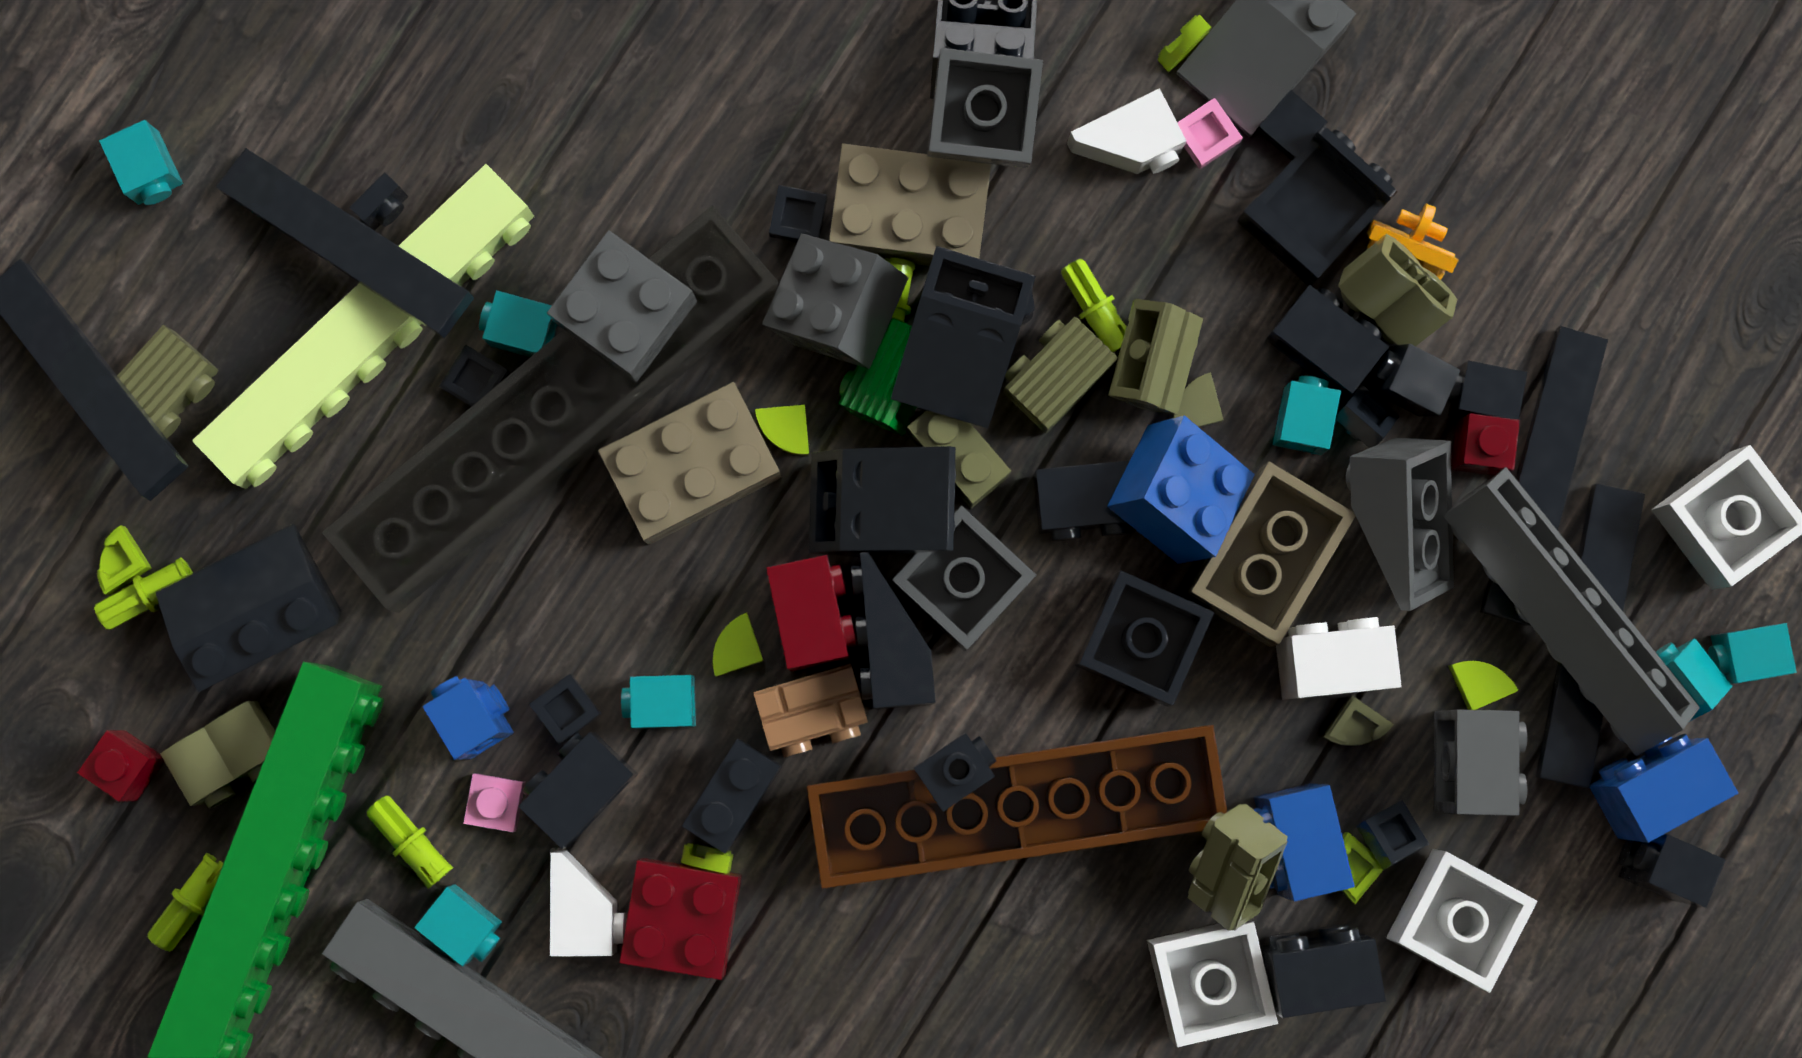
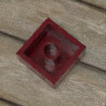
M823 555L766 567L787 669L793 672L850 660L848 649L857 647L851 615H840L837 599L847 598L840 564L830 566L828 556Z
M648 858L637 860L620 963L722 980L726 974L742 874L734 872L724 874L690 865Z

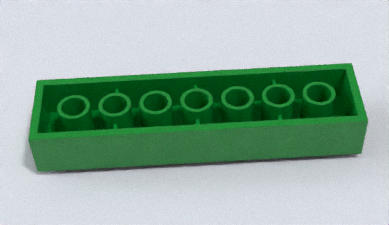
M303 661L148 1058L246 1057L253 1039V1034L247 1032L254 1013L259 1015L262 1013L271 994L272 986L266 984L273 965L279 966L282 963L290 945L291 938L285 935L292 916L296 918L300 916L306 905L309 889L304 887L311 868L317 870L325 856L328 841L323 840V836L329 821L335 822L345 805L347 794L341 792L346 777L348 772L354 774L357 771L364 756L365 746L360 744L367 725L373 726L376 723L382 710L384 699L378 696L382 685L325 664Z

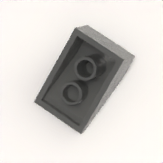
M1236 0L1176 74L1208 102L1215 98L1231 122L1250 138L1265 118L1296 87L1346 31L1356 13L1341 0Z
M1393 438L1350 456V464L1346 472V484L1351 491V507L1400 609L1411 611L1454 588L1453 531L1451 525L1444 517L1452 508L1451 441Z

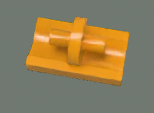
M1427 203L1423 206L1419 215L1401 209L1396 223L1412 229L1410 234L1375 219L1372 220L1367 230L1368 237L1370 238L1367 249L1385 234H1388L1403 244L1422 267L1435 274L1440 280L1443 278L1445 271L1453 273L1459 260L1455 258L1454 253L1423 240L1426 235L1442 242L1448 228L1432 222L1436 207Z

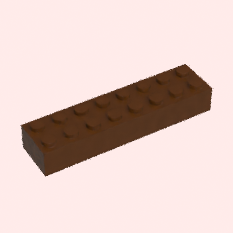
M1203 725L995 757L997 762L989 767L995 777L944 812L914 769L807 786L822 889L1203 831L1208 821L1218 812L1227 813L1214 725Z

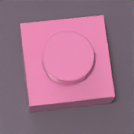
M1215 98L1177 122L1187 140L1184 148L1199 169L1239 144L1243 139Z
M473 773L463 824L516 832L520 814L518 806L522 803L523 793L521 791L525 787V782Z

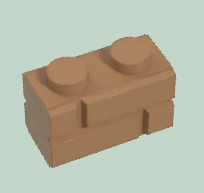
M851 664L753 692L769 749L773 751L781 748L783 758L812 750L810 740L830 734L833 744L860 736L859 725L868 723Z

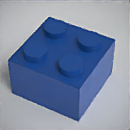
M1184 415L1147 425L1107 507L1177 564L1216 557L1255 474Z
M1687 734L1674 738L1669 737L1645 751V755L1628 762L1627 758H1622L1599 770L1602 778L1590 784V789L1617 838L1647 843L1738 794L1709 739L1688 738Z
M1311 783L1254 797L1256 808L1253 810L1264 818L1263 822L1271 823L1288 836L1287 845L1269 889L1275 888L1278 896L1291 901H1299L1355 887L1330 785Z

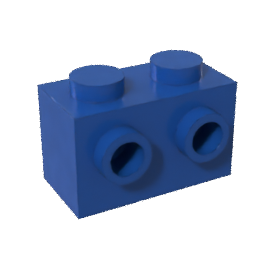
M458 676L434 688L430 692L434 699L422 706L454 760L473 759L514 733L504 716V713L509 711V707L494 684L489 687L483 681L467 678L459 680Z

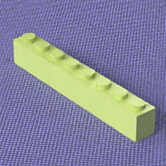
M485 164L406 238L399 247L459 286H462L470 277L476 280L484 275L495 261L492 256L506 243L512 246L520 241L529 231L531 225L528 222L534 215L511 188ZM359 283L192 441L233 484L245 489L251 484L254 487L261 485L275 472L277 466L274 462L287 450L294 452L313 435L311 427L324 415L328 418L332 417L347 404L350 399L347 395L348 392L361 380L367 383L383 370L386 365L383 359L397 346L401 349L405 348L419 336L422 331L421 323Z

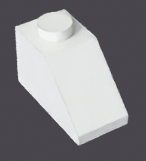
M1159 88L1071 131L1067 145L1072 153L1135 174H1139L1149 168L1155 174L1171 167L1180 160L1177 154L1181 153L1187 140Z
M568 851L551 852L550 956L614 955L617 952V944H623L626 914L617 913V900Z

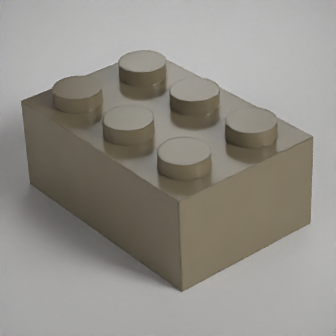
M842 143L829 241L878 254L883 259L900 258L925 266L931 265L936 246L979 258L991 164L927 157V154Z
M734 382L598 450L643 540L649 545L782 478Z
M1269 461L1259 469L1250 484L1216 557L1205 559L1184 596L1214 612V614L1267 646L1280 645L1356 515L1353 511Z

